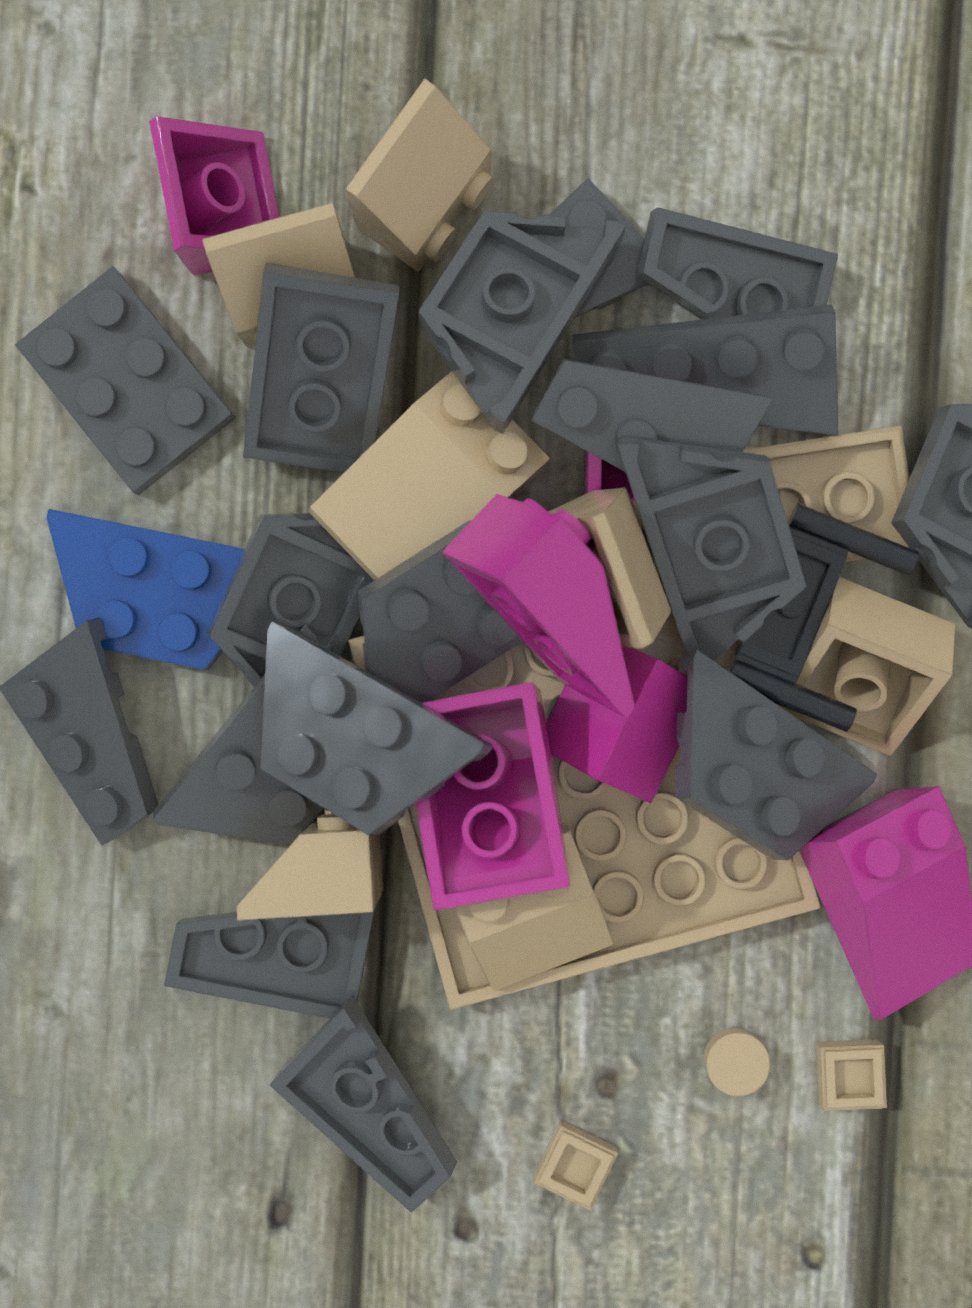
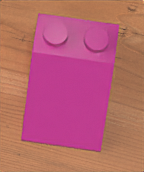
M496 494L441 553L561 683L627 718L635 710V704L604 567L585 545L591 539L590 534L576 518L562 509H559L554 514L546 511L530 498L520 502Z
M533 682L422 703L493 744L487 756L480 761H472L446 780L444 782L446 786L427 800L416 802L433 910L571 887L552 751L540 689Z
M939 786L894 790L824 827L799 850L873 1019L882 1020L972 966V897L966 846Z

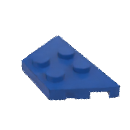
M48 509L47 522L76 628L87 620L101 617L107 639L101 641L102 647L105 650L202 670H209L223 651L207 631L245 549Z

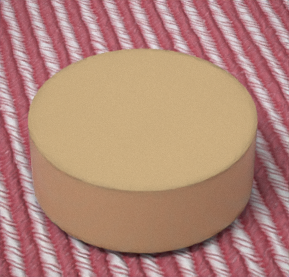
M739 1027L726 1028L713 1035L705 1047L703 1056L705 1070L715 1087L723 1093L731 1096H746L757 1091L765 1083L770 1071L769 1055L762 1042L752 1032Z

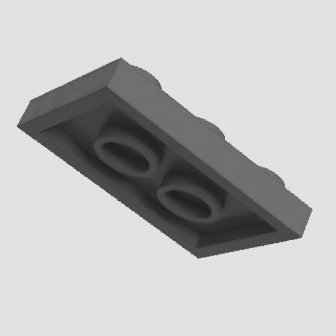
M271 263L265 264L243 452L244 458L344 473L376 441L399 298V285Z
M114 266L15 344L130 490L137 495L143 493L236 418Z

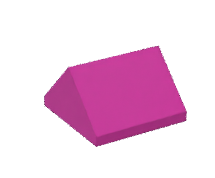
M155 116L149 123L174 251L193 276L213 272L202 239L280 217L263 132Z
M622 647L635 710L627 718H624L565 685L546 722L552 756L605 784L652 803L680 746L677 741V713L687 712V675L636 649Z

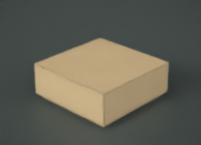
M879 1039L816 1042L818 1100L823 1111L887 1108L884 1044Z
M560 1119L533 1174V1182L591 1211L618 1155L617 1147Z

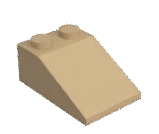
M451 371L403 413L309 507L308 512L373 580H376L467 521L472 520L496 494L515 499L532 483L550 458L513 419L503 434L494 430Z

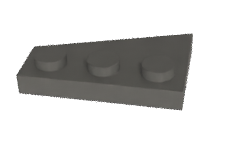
M657 207L650 212L637 276L702 319L827 305L838 254Z
M562 359L534 410L531 420L626 472L617 446V440L624 437L743 452L774 398Z
M353 995L290 1059L270 1083V1086L411 1213L451 1177L457 1160Z

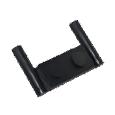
M797 503L791 513L788 525L807 587L786 606L770 612L766 616L763 626L744 643L739 640L734 653L736 654L735 659L728 671L772 702L847 732L854 722L857 708L796 684L801 674L847 559L848 552L908 576L913 572L918 562L919 552Z

